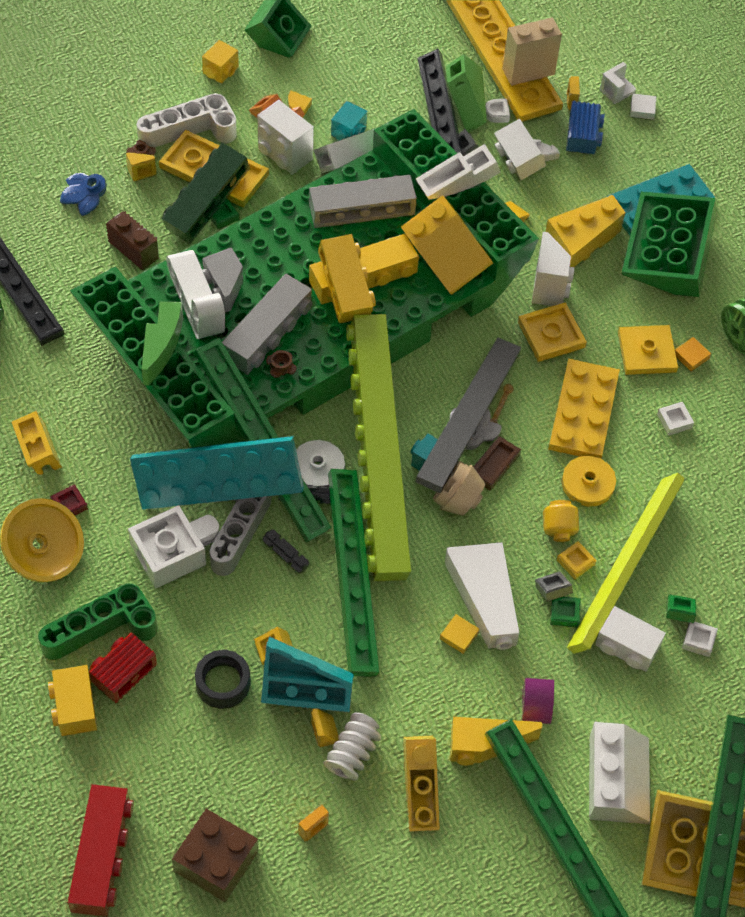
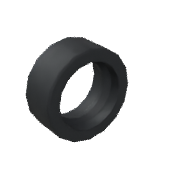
M225 649L212 651L205 655L197 664L195 671L196 690L201 700L209 706L219 709L232 708L241 703L248 695L251 685L249 665L245 659L236 652ZM217 666L233 667L240 675V682L230 692H214L206 685L205 678L207 673Z

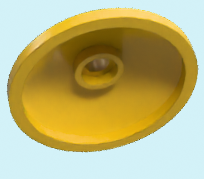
M38 498L19 504L7 515L1 528L0 544L7 563L17 574L34 582L46 583L59 580L74 570L82 557L84 536L80 523L67 507L50 499ZM33 540L39 542V549H36L33 546Z

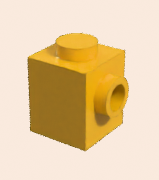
M218 40L202 56L203 73L221 84L228 77H231L239 67L238 50L221 40Z

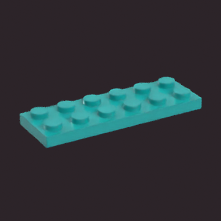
M293 436L134 454L130 458L142 510L302 493L304 489Z

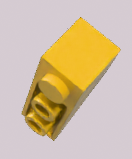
M434 736L403 737L409 831L440 830L436 738Z

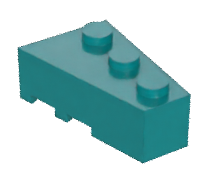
M269 637L266 645L261 703L349 712L354 674Z

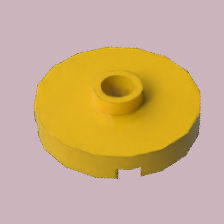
M580 456L571 460L564 468L561 483L563 491L573 502L576 500L586 507L599 506L607 502L614 493L616 476L611 466L601 458Z

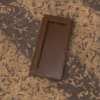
M500 436L474 465L475 470L485 482V488L489 491L494 488L521 454L520 448Z

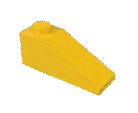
M453 717L450 761L469 766L496 757L497 755L487 740L485 733L508 720ZM513 720L527 744L539 739L542 722Z

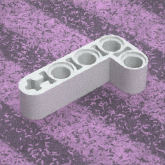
M210 94L143 116L137 121L138 140L146 142L150 147H158L176 141L185 130L197 134L211 129L215 138L221 143H230L235 140L237 135L235 114L225 97L220 94Z
M189 250L166 256L169 274L196 338L202 339L224 333L225 309L219 293L212 294L194 251Z

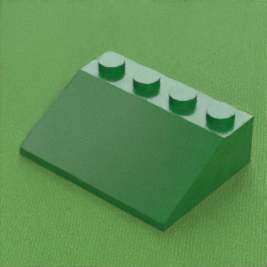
M641 191L622 268V275L673 295L699 297L717 217L716 198Z

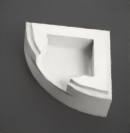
M533 139L541 151L544 161L559 159L560 152L555 146L541 143V140Z

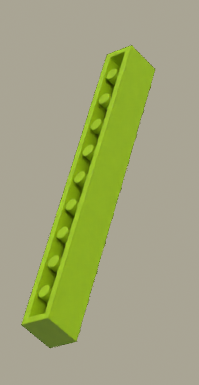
M386 314L354 315L351 324L347 325L346 336L347 341H351L352 349L349 350V365L354 366V374L351 375V389L356 390V399L353 401L354 416H358L359 425H356L355 436L356 441L361 443V450L358 451V466L363 467V476L360 477L361 493H365L366 502H363L362 514L363 518L368 520V529H365V544L370 546L371 553L367 557L368 572H372L373 581L407 580L410 575L411 564Z

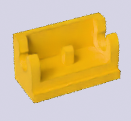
M37 411L12 421L14 431L29 468L32 467L40 475L44 474L42 467L45 465H50L54 470L62 468L47 426Z

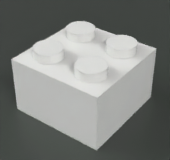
M277 100L257 115L258 148L262 154L269 156L281 169H285L292 175L313 160L314 126L280 100Z

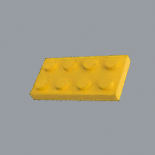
M185 130L161 158L159 168L191 182L195 172L205 165L211 152L220 145ZM248 158L250 170L227 197L230 202L243 208L269 176V168Z
M568 358L548 450L579 457L593 456L602 458L620 369Z

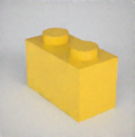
M88 665L53 670V682H48L50 700H56V708L51 709L53 726H59L61 736L96 731L97 725Z

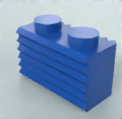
M580 101L572 102L566 151L595 154L596 147H601L603 132L598 131L599 128L603 129L605 114H600V104L596 105L590 102L586 104Z

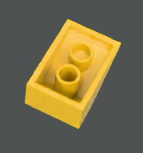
M443 195L401 227L451 295L493 264L482 246Z

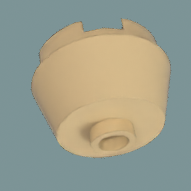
M459 461L441 493L436 492L433 499L440 506V510L463 516L470 508L475 509L483 498L481 492L485 487V482L472 464L468 466Z

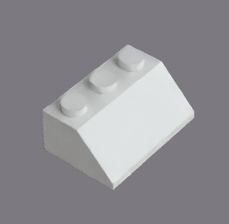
M594 722L590 733L589 820L649 824V738L625 724Z

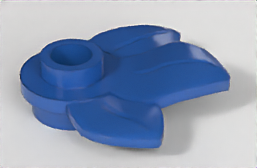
M84 173L73 174L66 179L69 187L65 188L62 192L60 203L78 204L81 216H85L99 205L100 197L106 192V180L99 174L89 176Z

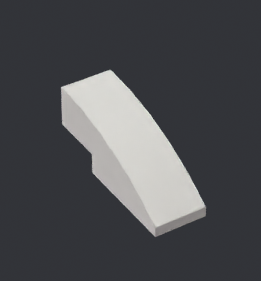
M485 144L464 157L460 152L416 178V181L430 200L439 198L442 195L445 197L472 188L501 172L496 160Z

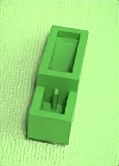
M160 301L158 323H146L142 360L143 385H150L168 363L176 348L183 322L182 302Z

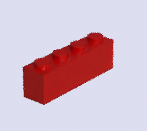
M91 784L67 902L70 913L108 917L109 907H115L117 888H113L115 877L121 876L123 858H119L120 849L127 845L128 829L125 828L126 818L132 817L134 800H130L128 788Z

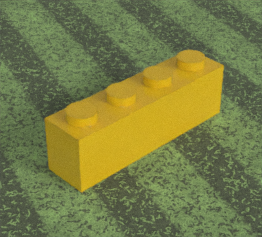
M406 234L360 248L361 258L359 260L361 266L366 267L368 273V289L379 285H386L390 281L402 277H409L418 271L419 256ZM321 261L309 265V282L320 303L333 302Z

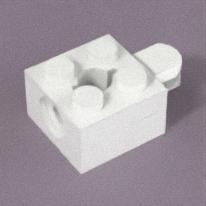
M178 505L128 528L130 545L156 589L206 565L204 546L214 542L219 533V524L211 515H205L189 523Z

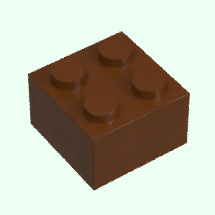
M206 808L173 856V870L226 903L259 852L258 838Z

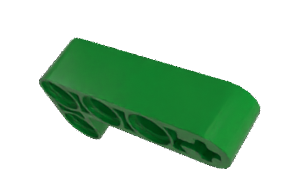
M132 583L123 584L41 628L38 639L42 654L50 660L60 659L124 624L127 625L131 633L139 640H151L157 633L156 614L137 585ZM128 599L136 600L130 604L124 603ZM104 612L110 613V615L106 617L99 616L101 613ZM141 621L150 622L149 624L144 626L138 625V623ZM77 626L85 627L80 631L73 630Z

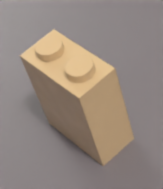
M553 17L508 28L502 69L511 85L555 75L562 33Z

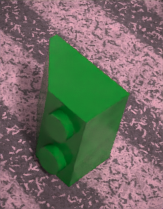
M264 0L244 31L260 48L290 58L312 26L290 0Z

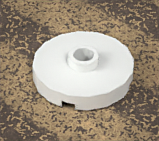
M322 440L308 441L296 449L301 476L307 486L317 487L316 489L319 490L321 487H329L328 473L330 469H345L344 455L338 447L330 442ZM314 462H322V464L317 465Z

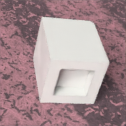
M624 62L603 73L600 91L614 104L634 94L636 90L624 78L627 68Z

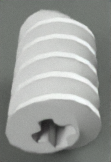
M353 713L350 721L345 725V731L340 733L339 741L334 743L333 750L328 753L327 760L323 762L325 767L342 778L357 780L358 774L353 769L359 771L364 769V765L359 759L368 761L370 755L365 749L374 751L376 746L371 740L377 742L381 740V735L376 731L379 729L378 723L365 714Z

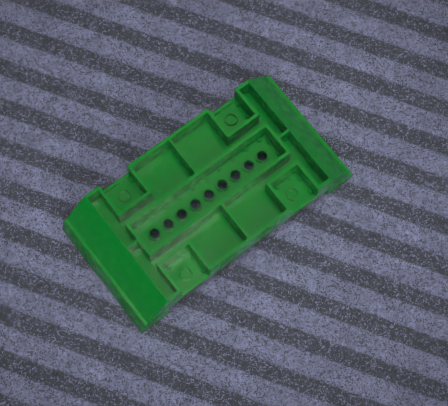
M415 109L374 129L373 150L182 251L193 250L203 270L204 257L232 247L242 264L243 284L231 311L225 313L224 332L227 333V336L238 326L236 322L244 319L285 274L302 284L310 283L309 265L321 261L318 253L321 240L352 234L354 243H358L360 248L384 241L389 237L405 234L401 227L438 199L429 200L417 183L416 178L457 153ZM393 176H411L416 195L415 215L314 228L309 206V188ZM485 182L464 191L445 196V198L453 206L492 260V265L451 295L413 245L419 256L417 273L406 278L402 277L390 281L383 286L379 285L368 289L373 291L376 301L371 315L386 314L391 364L430 342L432 323L459 307H462L470 317H473L492 306L523 266L530 261L539 238ZM166 260L129 280L115 266L70 290L79 306L142 385V360L146 323H158L160 301L181 302L169 274ZM313 288L311 292L312 307L306 315L302 314L299 317L293 330L289 333L286 332L281 337L278 346L274 350L270 349L258 368L254 367L248 375L239 370L267 419L292 404L296 406L302 415H305L351 388V375L354 374V366L349 365V350L352 349L351 341H347L346 329L347 325H350L352 321L339 323L333 302L321 304ZM182 305L183 322L176 348L160 374L150 385H143V387L191 448L246 442L235 424L234 411L214 388L194 354L196 349L219 337L213 335L197 339ZM226 337L220 338V340L223 342ZM279 350L290 352L292 354V363L297 367L294 374L287 373L281 375L279 378L272 377L270 374L271 367L266 363L267 357Z

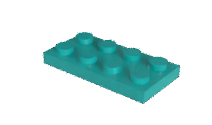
M690 164L611 194L625 211L622 226L629 236L631 235L641 191L715 198Z

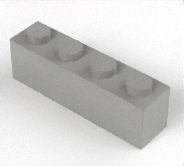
M410 175L311 187L309 188V206L314 228L415 215L416 195Z
M285 274L225 338L222 343L239 370L248 375L254 367L258 368L270 349L274 350L278 346L281 337L286 332L289 333L293 330L299 317L309 312L312 307L311 288Z

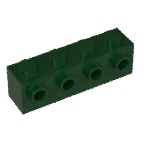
M223 142L217 149H214L205 165L195 172L193 180L189 185L181 189L173 205L168 206L164 211L162 220L166 229L188 244H191L250 170L247 157Z

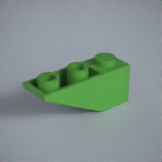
M463 54L446 65L447 84L463 125L470 133L487 122L483 70L478 64Z

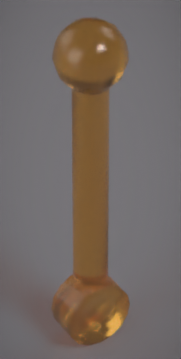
M511 384L504 386V394L490 422L497 423L508 395L514 391Z

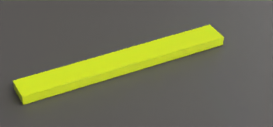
M678 472L662 479L569 642L567 649L573 654L592 647L685 478Z

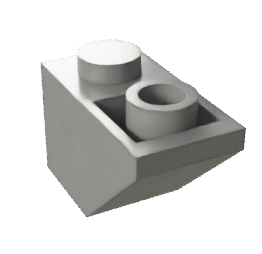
M232 247L203 258L202 271L207 283L212 288V294H220L225 313L231 311L243 284V266Z

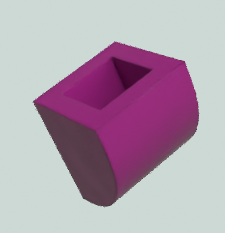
M525 678L522 689V721L551 724L554 706V680Z

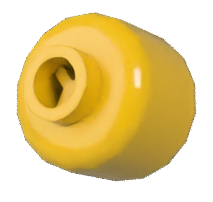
M569 500L549 502V506L543 510L544 533L553 537L555 542L570 541V536L579 532L578 508L572 505Z

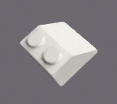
M543 232L532 303L554 306L563 303L564 298H569L574 267H570L571 256L548 232Z

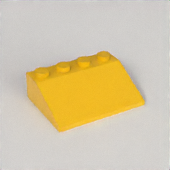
M657 790L642 885L696 897L712 805L711 801ZM745 809L728 903L740 907H745Z

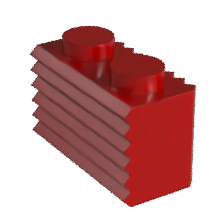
M130 633L126 638H118L113 643L111 651L104 658L100 656L94 660L90 666V680L114 703H118L128 691H131L132 687H135L148 672L156 667V654L134 636L133 633Z

